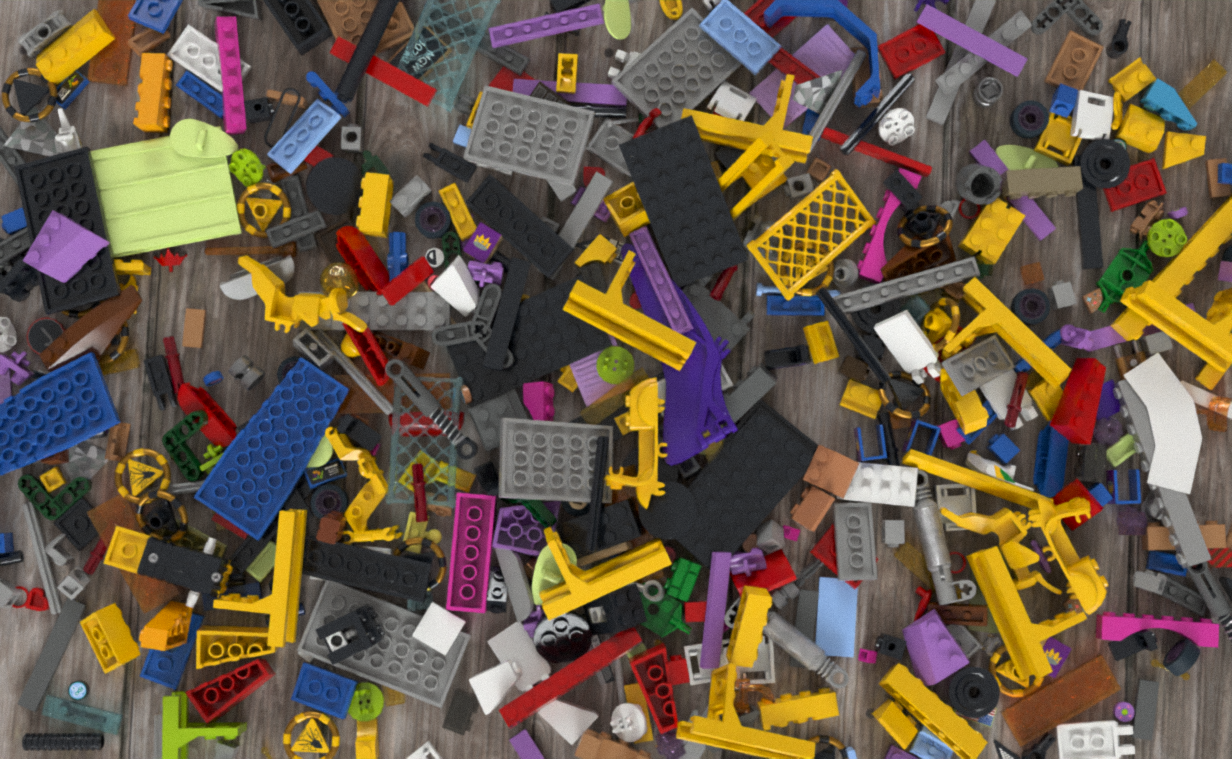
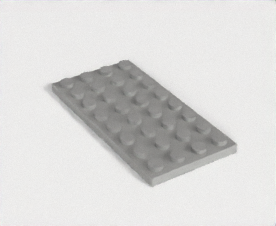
M325 580L297 651L331 664L327 655L330 652L324 639L320 640L316 629L368 604L376 612L377 617H375L377 624H381L385 631V635H383L384 640L334 664V666L442 708L471 634L460 630L445 656L412 636L423 615L348 585ZM351 625L342 630L343 632H345L349 629H355L354 625ZM335 635L333 642L336 645H341L342 638L339 635ZM356 635L352 639H348V642L351 643L359 639V636Z

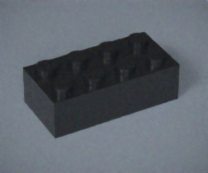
M263 0L301 56L333 35L310 0Z
M632 497L601 509L596 552L585 550L589 513L556 525L562 543L574 550L577 559L646 534Z

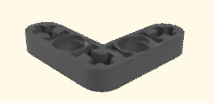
M1054 0L1031 22V30L1037 35L1045 33L1065 13L1088 36H1096L1103 29V22L1082 0H1069L1063 7L1060 5L1063 0ZM1050 8L1057 9V17L1050 16ZM1076 9H1082L1085 12V16L1083 18L1077 17L1075 14ZM1090 17V19L1084 24L1083 21ZM1045 18L1047 21L1038 29L1036 27L1037 24ZM1095 23L1097 25L1096 28L1091 30V25Z

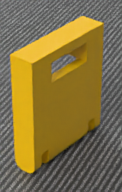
M1050 112L1049 123L1040 134L1033 151L1069 166L1082 138H1078V135L1071 136V116L1065 118L1057 115L1056 119H1054L1055 114ZM1048 145H1049V146H1051V147H1053V148H1055V149H1057V150H1060V151H1062V152H1064V153H1063V155H1059V154H1057V153H1055V152H1053V151H1051V150H1048V149H1046V148H1047Z

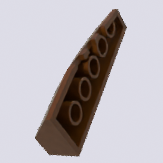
M130 285L120 291L121 295L111 297L92 309L41 352L39 356L47 370L52 372L90 352L95 354L99 363L103 351L109 349L111 340L116 334L118 335L121 332L125 320L130 319L143 301L134 285Z

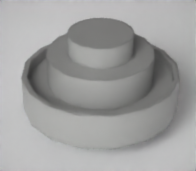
M841 259L834 263L833 282L837 286L849 287L857 281L858 269L853 261Z

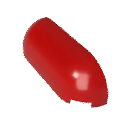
M352 226L342 227L336 232L338 241L336 247L365 290L370 289L373 292H377L376 295H382L380 289L390 282L386 267L361 231Z
M343 322L344 328L378 386L385 385L390 378L385 370L386 364L389 361L371 330L367 326L365 331L359 332Z
M189 382L183 383L178 390V402L181 409L186 415L197 410L205 411L208 415V423L201 429V432L214 445H220L221 447L229 446L236 438V424L205 389L191 386ZM197 416L198 418L193 422L194 424L199 422V416Z
M444 411V415L448 416V419L453 421L452 424L460 430L464 423V412L452 413V411ZM397 412L396 414L388 415L391 429L400 436H447V434H443V430L439 429V425L435 424L432 418H426L422 412Z

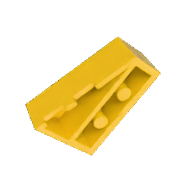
M945 368L940 369V390L964 434L966 435L986 427L989 415L986 408L982 406L977 392L973 390L961 396Z

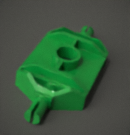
M1144 240L1137 250L1131 248L1119 249L1118 254L1103 276L1096 282L1097 287L1101 289L1103 302L1098 308L1100 312L1105 313L1109 305L1113 303L1125 305L1120 302L1125 289L1142 286L1143 282L1148 279L1153 271L1152 263L1146 256V251L1149 248L1148 241ZM1123 271L1130 272L1131 279L1129 281L1123 279Z
M651 587L649 595L655 596L658 593V589ZM639 592L647 621L641 623V625L662 638L676 629H680L689 635L692 627L681 620L682 603L665 593L660 601L652 602L643 595V592ZM650 604H657L659 607L658 613L650 614L648 606Z

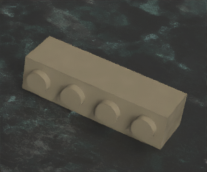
M1080 166L1006 170L1000 175L1002 179V198L1009 197L1010 200H1017L1024 196H1028V199H1034L1041 195L1052 198L1057 197L1058 194L1070 197L1075 196L1078 191L1083 189Z

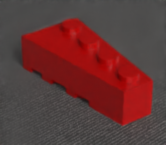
M1096 358L1076 359L1050 422V426L1072 444L1091 445L1106 367Z
M661 643L628 658L659 732L663 734L676 728L678 719L666 647L664 643Z
M256 659L185 693L207 724L215 723L276 675L266 659Z

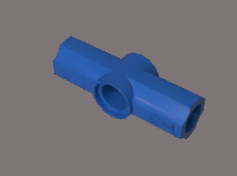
M405 232L389 233L387 266L390 271V281L409 267Z

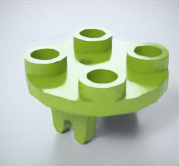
M245 148L236 150L232 154L231 163L229 164L230 172L235 174L245 187L259 183L262 180L263 170L266 169V166L261 164L256 154Z
M1173 219L1159 220L1151 226L1147 235V241L1151 251L1157 256L1173 257L1182 250L1187 242V236L1180 224Z
M612 346L600 353L596 369L599 376L605 382L621 384L632 376L634 360L626 349Z
M362 682L357 684L348 710L352 718L367 722L375 719L382 713L384 696L380 688L372 683Z

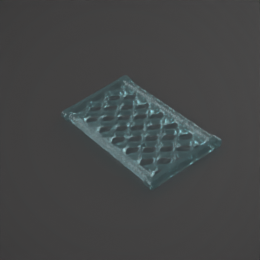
M438 0L426 1L397 68L411 76L421 73L424 83L427 85L435 81L439 82L441 91L437 92L435 96L444 94L446 98L445 104L436 99H432L431 103L452 112L453 102L494 10L501 0H490V2H482L480 0V3L473 7H470L467 0H465L467 9L460 12L456 11L454 5L458 0H449L443 4H440ZM452 4L455 13L444 16L442 7ZM482 7L485 12L483 18L474 19L472 10ZM431 9H440L442 18L432 21L429 17ZM470 12L472 21L462 24L459 15ZM456 16L460 25L449 29L446 22L447 19ZM444 21L447 31L437 34L434 24ZM474 24L476 29H478L475 36L467 37L464 27ZM432 26L435 33L434 36L425 39L421 34L423 27ZM461 29L464 39L457 42L453 41L451 33ZM449 34L452 43L444 47L441 46L439 37ZM437 39L439 48L429 51L426 42ZM467 42L470 48L467 54H459L456 45ZM423 43L427 52L416 56L413 51L415 45ZM453 46L457 55L446 59L443 52L444 49ZM441 51L444 61L434 64L431 54ZM429 56L432 63L431 66L422 69L418 60ZM459 59L462 64L460 70L452 72L448 63ZM408 61H417L419 70L414 73H408L406 69ZM446 64L449 73L441 77L438 76L436 67ZM431 68L434 69L436 78L426 81L423 72ZM450 76L454 81L452 88L443 89L441 79Z
M417 377L420 381L435 382V385L429 389V392L436 386H439L444 391V395L437 400L438 402L445 396L453 399L452 408L444 410L441 406L440 408L444 411V415L451 418L452 424L457 426L459 430L460 397L463 379ZM393 380L394 411L392 415L388 496L385 497V503L414 504V495L410 496L405 490V487L413 481V477L406 471V467L412 462L418 464L416 461L417 457L425 453L430 458V462L423 467V472L429 478V482L425 484V487L432 482L438 488V492L432 497L426 493L428 497L427 505L456 507L457 450L455 445L452 444L451 439L450 446L442 449L437 444V440L444 435L443 430L437 438L433 439L428 434V429L435 424L434 420L429 427L424 429L419 423V419L424 414L414 418L409 411L415 404L413 403L409 408L401 405V397L406 394L402 393V389ZM440 382L454 383L453 388L445 391ZM406 413L413 418V423L407 428L400 425V416ZM415 423L422 428V433L416 438L408 432V429ZM406 432L412 438V442L403 447L399 444V435ZM423 434H427L432 440L426 448H423L417 441ZM413 443H416L421 448V452L416 457H412L407 451V448ZM432 444H436L441 450L435 458H432L426 451ZM406 452L411 458V461L405 466L397 463L398 454ZM441 454H445L449 457V466L440 468L436 463V459ZM431 463H434L440 470L433 478L425 471ZM402 471L410 477V480L404 486L396 483L397 474ZM441 473L448 476V485L442 488L434 481ZM404 491L409 499H395V494ZM439 493L447 496V502L433 501V499Z

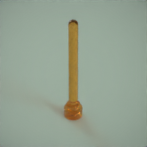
M289 242L274 249L272 246L206 248L204 252L206 255L283 254L287 257H296L297 246L295 242Z

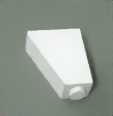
M459 255L431 285L433 290L463 316L466 317L470 312L475 313L481 292Z
M515 657L478 673L469 679L485 715L492 712L523 675L522 667Z
M560 698L538 711V714L571 745L599 717V713L592 709Z

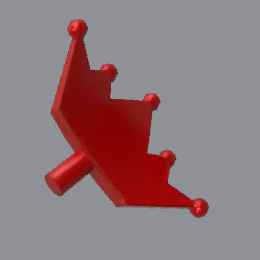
M167 248L165 257L161 253L160 258H156V256L153 258L161 266H169V272H173V266L180 265L188 255L185 254V256L180 257L177 252L174 256L169 251V248Z

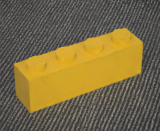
M744 586L726 653L730 664L752 668L754 661L758 658L757 649L763 639L762 630L767 624L768 608L772 606V597L765 588Z

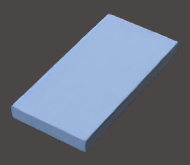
M722 0L699 24V27L755 76L781 49V45L729 0Z
M316 99L267 155L291 174L342 117L322 101Z
M819 577L815 644L825 651L826 656L854 657L858 587L854 590L845 581H838V578Z

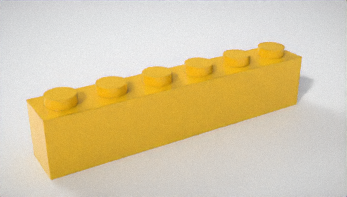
M897 663L890 667L878 683L960 758L977 759L988 743L981 733L972 729L965 719L953 712L949 705L944 704L936 693L926 688L924 683L920 679L915 678L904 665Z

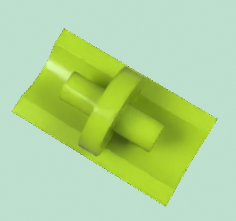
M209 444L207 446L208 452L203 455L205 459L211 456L213 459L200 466L202 472L206 470L209 475L223 455V453L218 454V452L223 450L220 445L214 447L212 444Z

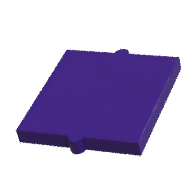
M1113 379L1105 382L1102 386L1096 416L1098 423L1120 411L1121 405L1119 400L1113 394V388H1115Z

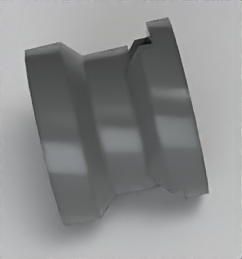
M459 94V100L454 105V109L462 114L470 115L476 100L470 96Z

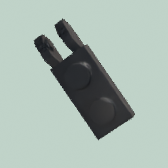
M430 142L428 147L440 153V155L436 159L432 155L424 153L422 157L468 184L477 166L449 150L442 149Z
M161 354L143 360L153 395L156 397L160 410H166V404L162 397L164 394H168L172 407L178 406L164 355Z

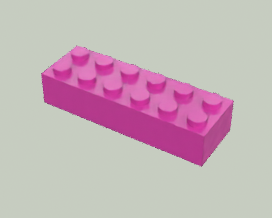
M457 493L446 610L476 613L487 612L486 600L491 570L497 496Z

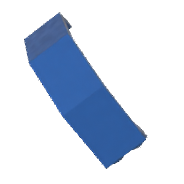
M775 0L764 11V24L769 29L783 16L834 19L868 50L870 78L855 93L856 97L854 100L856 101L854 104L860 108L863 104L866 106L873 99L872 95L877 99L879 98L880 77L877 34L839 0Z

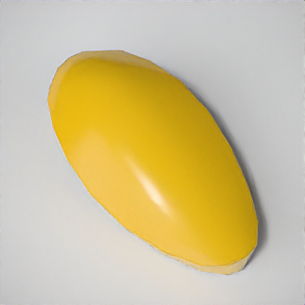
M659 0L662 11L669 19L678 20L683 13L682 0Z

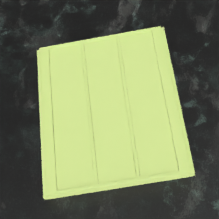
M170 136L91 151L114 258L242 234L227 156L215 158L183 156L172 147Z

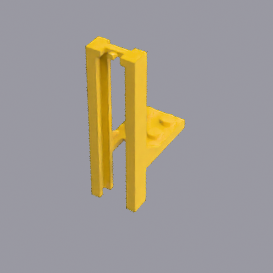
M789 74L786 75L785 81L781 80L773 116L764 126L683 108L681 116L682 119L692 115L702 141L747 150L760 136L770 130L776 137L774 141L785 155L789 154L793 161L800 163L806 162L807 153H810L813 136L783 130L794 75ZM768 146L761 154L770 156L769 152L772 149Z
M770 130L760 136L717 180L722 193L731 183L741 177L752 189L729 211L733 221L749 206L784 184L788 179L784 172L794 161L789 154L785 155L774 141L776 137ZM768 146L772 149L769 152L770 156L761 154ZM775 154L778 157L776 161L772 159V156Z
M630 250L628 251L606 294L579 280L576 281L563 307L564 311L678 371L681 370L687 361L686 359L691 355L696 342L623 304L621 289L636 263L632 261L635 253Z
M976 277L963 287L965 293H963L964 295L961 299L979 316L943 348L941 358L944 361L960 353L964 346L968 348L975 341V337L997 333L1054 389L1067 379L1072 369Z
M1150 280L1143 282L1142 286L1125 289L1120 302L1220 372L1227 370V362L1232 361V338L1228 336L1232 329V287L1219 291L1214 296L1213 305L1208 310L1206 319Z
M289 509L287 511H279L271 595L259 599L258 595L240 597L239 593H228V595H221V598L215 599L213 603V608L270 614L267 646L285 647L286 642H296L307 510Z
M550 526L544 529L545 537L565 581L539 592V596L543 601L542 608L548 620L554 619L672 563L661 540L656 538L587 571H583L570 562L558 532L553 533Z
M994 546L989 549L978 550L967 555L966 558L1020 680L1026 679L1031 675L1041 678L1053 672L1040 642L1086 620L1085 613H1076L1075 610L1067 613L1061 612L1054 615L1055 619L1053 620L1047 619L1038 624H1033L1028 617L998 547Z
M728 663L712 671L707 718L694 715L690 717L692 723L680 721L677 724L676 738L768 759H814L815 757L814 742L741 726L733 706L735 699L734 684L737 679L735 664ZM720 714H723L722 721L719 717Z

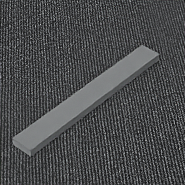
M975 0L965 25L982 34L996 0ZM956 44L945 71L970 51ZM960 85L948 95H945L938 86L925 118L943 125Z
M971 257L832 298L842 312L848 314L978 277L980 272L975 257Z

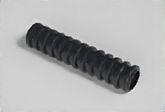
M25 733L22 739V747L25 751L29 749L31 751L35 749L37 751L41 749L43 751L47 749L49 751L53 749L55 751L59 749L61 751L65 749L67 751L71 749L73 751L78 749L80 751L84 749L86 751L90 749L92 751L96 749L101 751L104 747L103 733H98V735L96 733H92V735L90 733H44L43 735L42 733L37 735L36 733H31V735L30 733Z

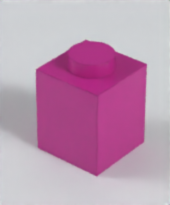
M957 419L937 426L941 428L939 438L944 448L950 447L953 450L962 446L960 442L965 441V439L956 430L959 427Z

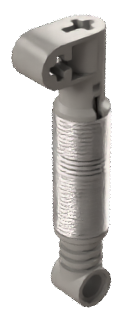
M918 470V475L923 477L924 482L921 485H917L915 507H913L921 545H923L926 565L932 574L939 605L971 599L976 594L975 584L970 580L953 581L950 569L952 565L947 542L944 540L945 534L942 521H940L941 517L938 506L933 499H930L932 494H929L931 489L928 490L930 485L927 473ZM954 584H958L959 589H962L964 587L963 584H966L971 590L968 591V595L960 592L961 599H958Z
M740 596L730 607V609L726 612L724 617L726 625L730 628H733L734 622L733 624L729 622L731 619L729 615L736 614V612L732 608L734 606L736 608L739 607V603L741 600ZM768 609V619L766 626L763 627V634L771 638L777 645L779 644L783 650L793 656L794 659L796 658L806 669L817 670V674L821 673L822 678L825 676V680L833 687L841 689L848 684L849 677L846 671L837 664L834 665V661L830 662V658L826 659L825 651L821 647L819 648L815 642L813 643L812 640L782 618L776 611ZM842 673L844 680L841 683H835L833 681L834 674Z

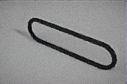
M287 88L282 92L276 109L267 127V130L264 135V142L267 146L273 148L275 145H271L268 143L267 135L269 133V130L272 126V123L274 121V118L277 114V111L280 107V104L283 100L285 93L287 91H294L297 94L298 99L289 118V121L286 125V128L283 132L282 137L287 132L290 123L293 119V116L296 112V109L299 105L301 96L295 88Z

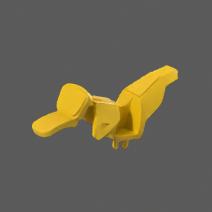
M247 255L238 258V264L251 273L253 288L265 303V320L275 322L276 331L280 330V324H283L285 326L284 332L287 333L290 331L291 325L295 324L294 328H298L302 320L313 327L319 323V316L327 320L332 317L331 313L333 320L344 322L359 332L366 330L367 324L363 320L346 311L348 302L344 289L334 288L327 297L317 293H300L294 297L285 296L284 282L264 264H260Z
M945 507L939 509L942 515L955 522V525L982 535L989 532H995L998 535L999 549L1008 566L1013 569L1015 579H1012L1016 590L1033 586L1038 581L1047 589L1061 595L1062 590L1047 583L1038 571L1029 572L1027 568L1028 565L1039 561V555L1019 543L1028 533L1026 530L1032 525L1031 522L1026 524L1027 520L1023 519L1026 517L1025 514H1021L1019 511L1012 513L1011 510L1003 507L990 516L973 512L958 516Z

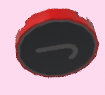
M38 319L28 329V345L31 350L40 354L66 329L63 324L55 319Z

